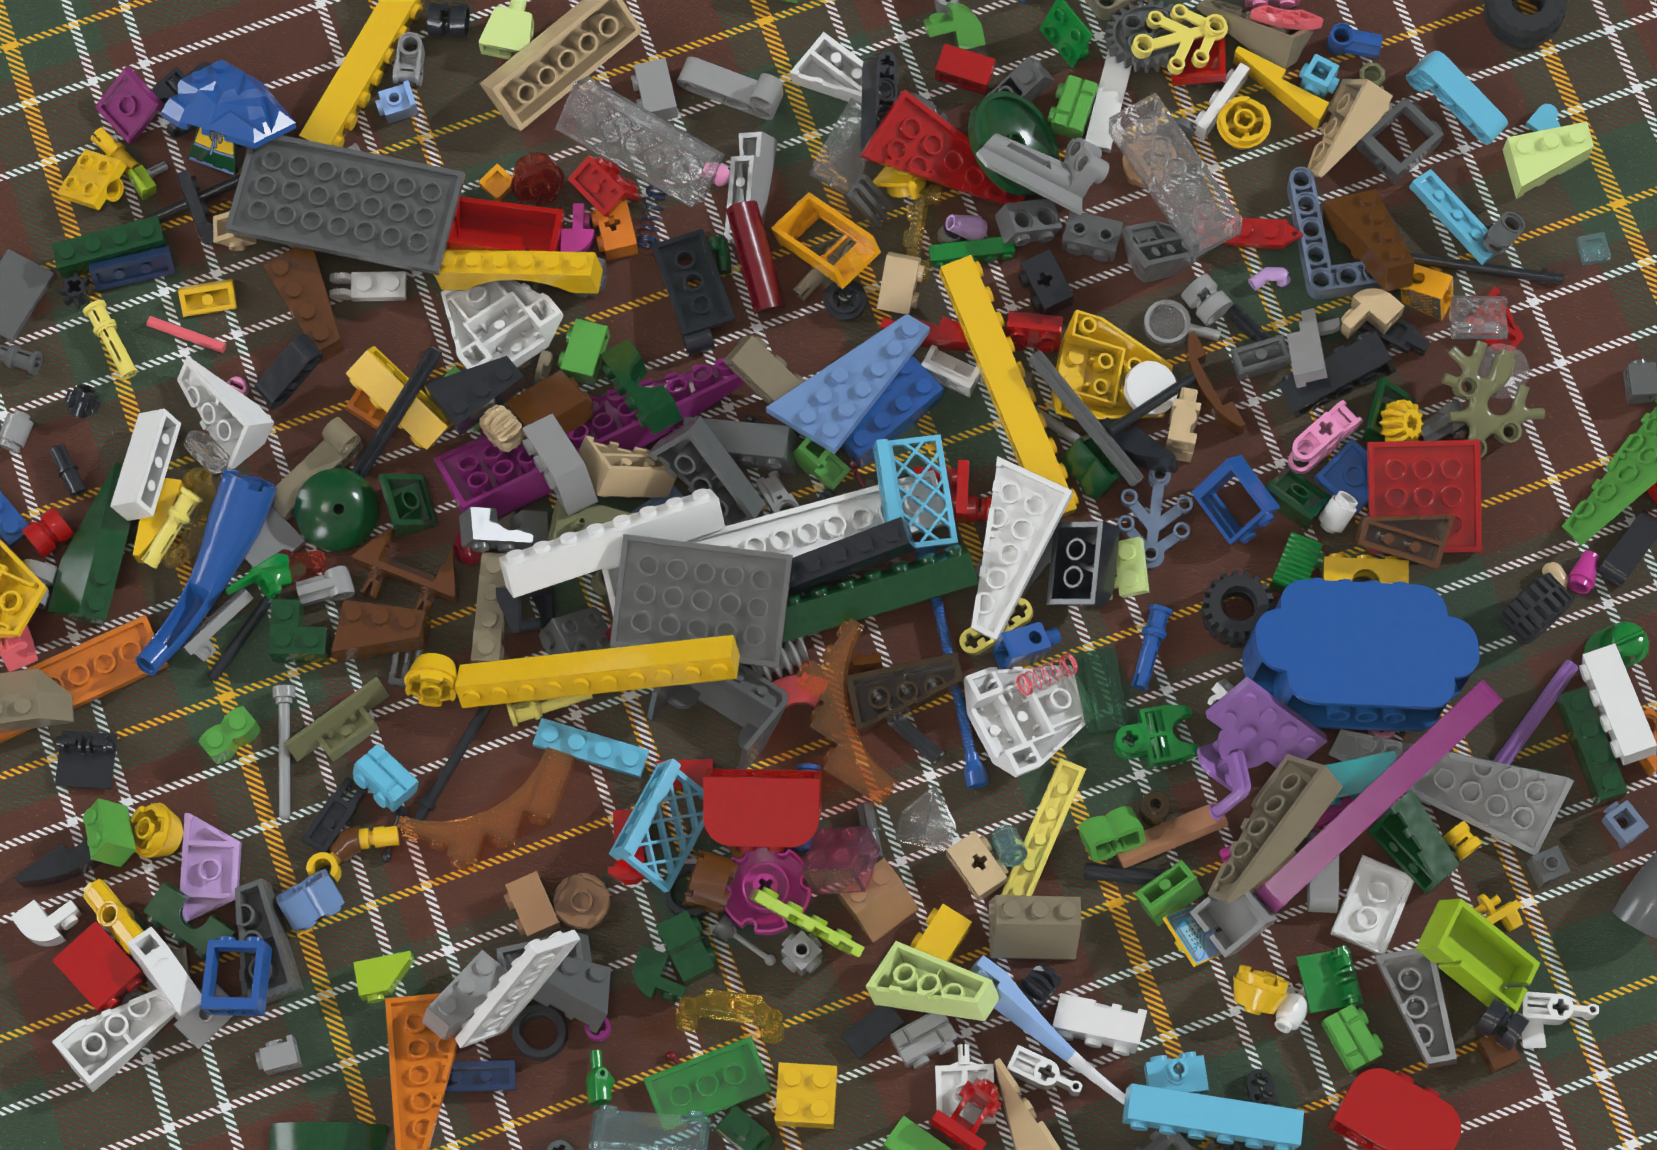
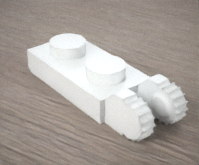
M406 271L351 272V274L340 272L330 274V281L332 283L351 284V290L346 288L331 289L329 297L332 299L352 300V302L406 300Z

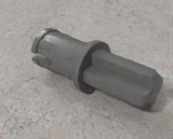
M860 803L856 807L861 829L858 833L862 835L866 860H871L872 857L874 859L883 857L878 833L881 831V828L877 827L873 803Z

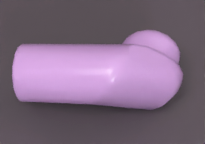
M1266 267L1248 279V282L1256 291L1269 281H1276L1278 286L1284 287L1290 283L1291 278L1288 275L1289 272L1283 267Z

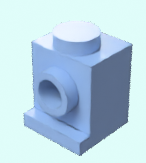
M408 80L404 81L402 85L378 92L380 99L375 102L380 116L386 115L388 124L419 115Z

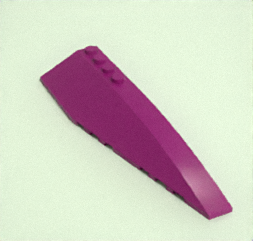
M725 358L716 360L715 365L703 366L700 364L693 366L692 371L677 375L676 371L664 374L665 379L652 382L651 378L640 381L639 385L643 387L664 385L675 400L682 416V420L655 435L652 434L647 426L645 428L641 427L635 416L637 412H630L623 399L625 396L622 395L620 397L615 389L608 390L606 395L602 397L590 395L593 402L591 410L594 418L566 435L577 452L580 450L585 435L594 437L595 443L609 445L610 441L619 443L618 448L633 451L635 447L642 448L682 425L685 417H695L745 382L723 362ZM484 434L433 458L461 514L470 507L496 508L497 518L554 491L549 488L544 472L540 473L533 460L535 456L533 454L529 456L522 441L515 449L513 448L510 452H504L495 447Z

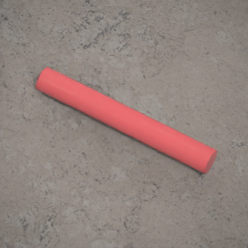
M153 316L148 318V327L220 353L225 351L226 343Z

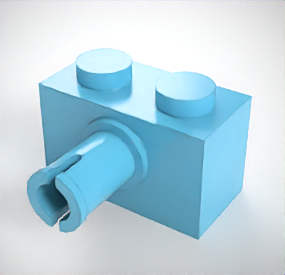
M1185 1052L1179 1054V1058L1167 1059V1055L1151 1057L1150 1062H1146L1144 1065L1147 1086L1202 1095L1207 1094L1209 1090L1204 1055L1196 1056V1052Z

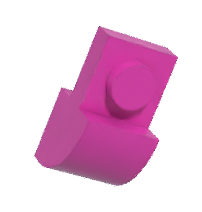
M573 203L572 229H561L560 252H592L595 247V231L590 229L591 214L586 213L583 203Z

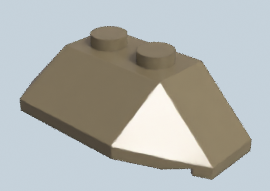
M39 668L0 673V733L74 723L72 695Z

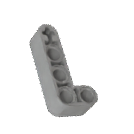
M687 57L677 79V84L687 91L765 120L773 119L783 97V83L773 75L762 73L759 79L755 80L695 57Z

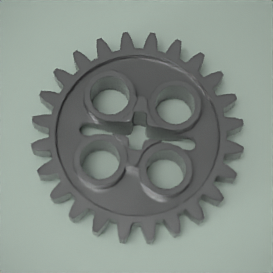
M1139 0L1137 7L1130 3L1128 4V10L1120 8L1119 15H1112V22H1107V30H1105L1106 49H1109L1110 57L1115 56L1116 63L1124 61L1125 69L1134 65V72H1137L1140 67H1144L1145 73H1148L1152 67H1154L1156 72H1159L1162 65L1167 69L1171 57L1175 56L1180 44L1154 50L1149 57L1143 59L1134 56L1131 45L1139 34H1147L1153 39L1172 34V32L1162 27L1159 29L1149 28L1146 24V19L1151 11H1159L1163 16L1171 19L1170 12L1173 4L1164 7L1162 0L1158 5H1154L1153 0H1149L1148 5H1144ZM1175 11L1177 15L1182 16L1181 12ZM1151 18L1154 22H1159L1158 19ZM1186 20L1180 23L1188 28H1192V24Z

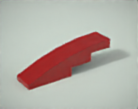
M883 317L880 331L895 321ZM942 317L940 325L937 326L915 318L930 327V333L919 347L930 348L934 345L939 350L971 351L959 322Z

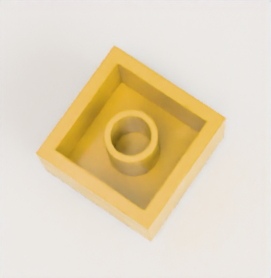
M779 1062L775 1112L776 1126L834 1129L837 1066Z

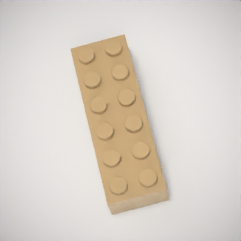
M582 0L483 80L480 85L507 124L522 131L643 30L623 0Z

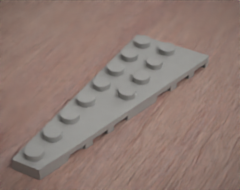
M1341 729L1329 755L1341 761H1348L1395 751L1396 759H1398L1413 744ZM1448 752L1411 786L1406 793L1412 789L1418 799L1535 855L1538 854L1574 780L1565 776Z

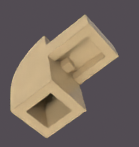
M1377 288L1361 290L1353 296L1352 308L1341 318L1342 326L1340 332L1349 339L1368 321L1384 335L1402 316L1404 305L1384 290Z

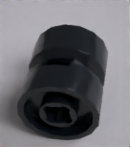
M430 1L427 16L428 35L445 36L446 33H449L450 37L467 38L470 24L469 4L453 3L451 6H448L447 2ZM445 17H448V23L444 22Z
M1495 997L1474 1029L1487 1038L1494 1036L1495 1043L1510 1052L1530 1020L1517 1011L1509 1012V1006Z

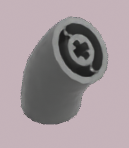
M1657 851L1636 874L1612 910L1618 918L1654 938H1657Z

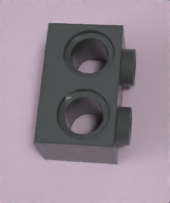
M1049 199L1006 203L995 215L1004 245L1015 244L1016 246H1022L1034 241L1047 243L1052 241L1062 228L1055 204Z

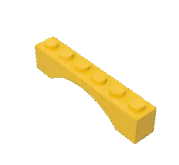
M446 249L440 275L434 276L442 290H469L487 282L522 280L551 285L571 293H598L603 269L595 252Z

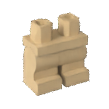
M1182 387L1179 399L1174 398L1168 423L1170 428L1165 448L1174 454L1177 460L1191 463L1197 434L1193 432L1196 429L1201 403L1196 402L1198 390Z

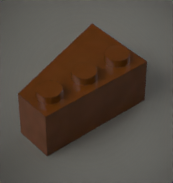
M344 600L331 652L338 663H345L347 660L361 657L368 659L373 658V655L385 653L392 655L426 649L431 621L424 610Z

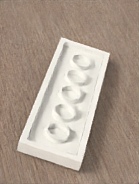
M571 930L565 933L558 931L542 941L534 939L524 947V953L511 963L512 968L499 978L500 983L496 988L486 994L487 999L484 1003L474 1009L475 1014L472 1018L463 1023L461 1026L462 1030L455 1038L459 1047L463 1048L504 1033L578 943L580 938L576 931Z

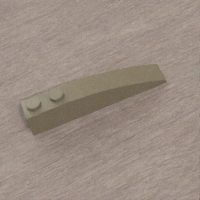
M1289 754L1285 756L1251 804L1253 812L1250 818H1244L1240 827L1243 832L1238 841H1233L1229 849L1231 856L1228 862L1221 865L1208 892L1211 898L1228 904L1232 903L1274 871L1295 850L1315 824H1317L1320 817L1343 787L1327 766Z

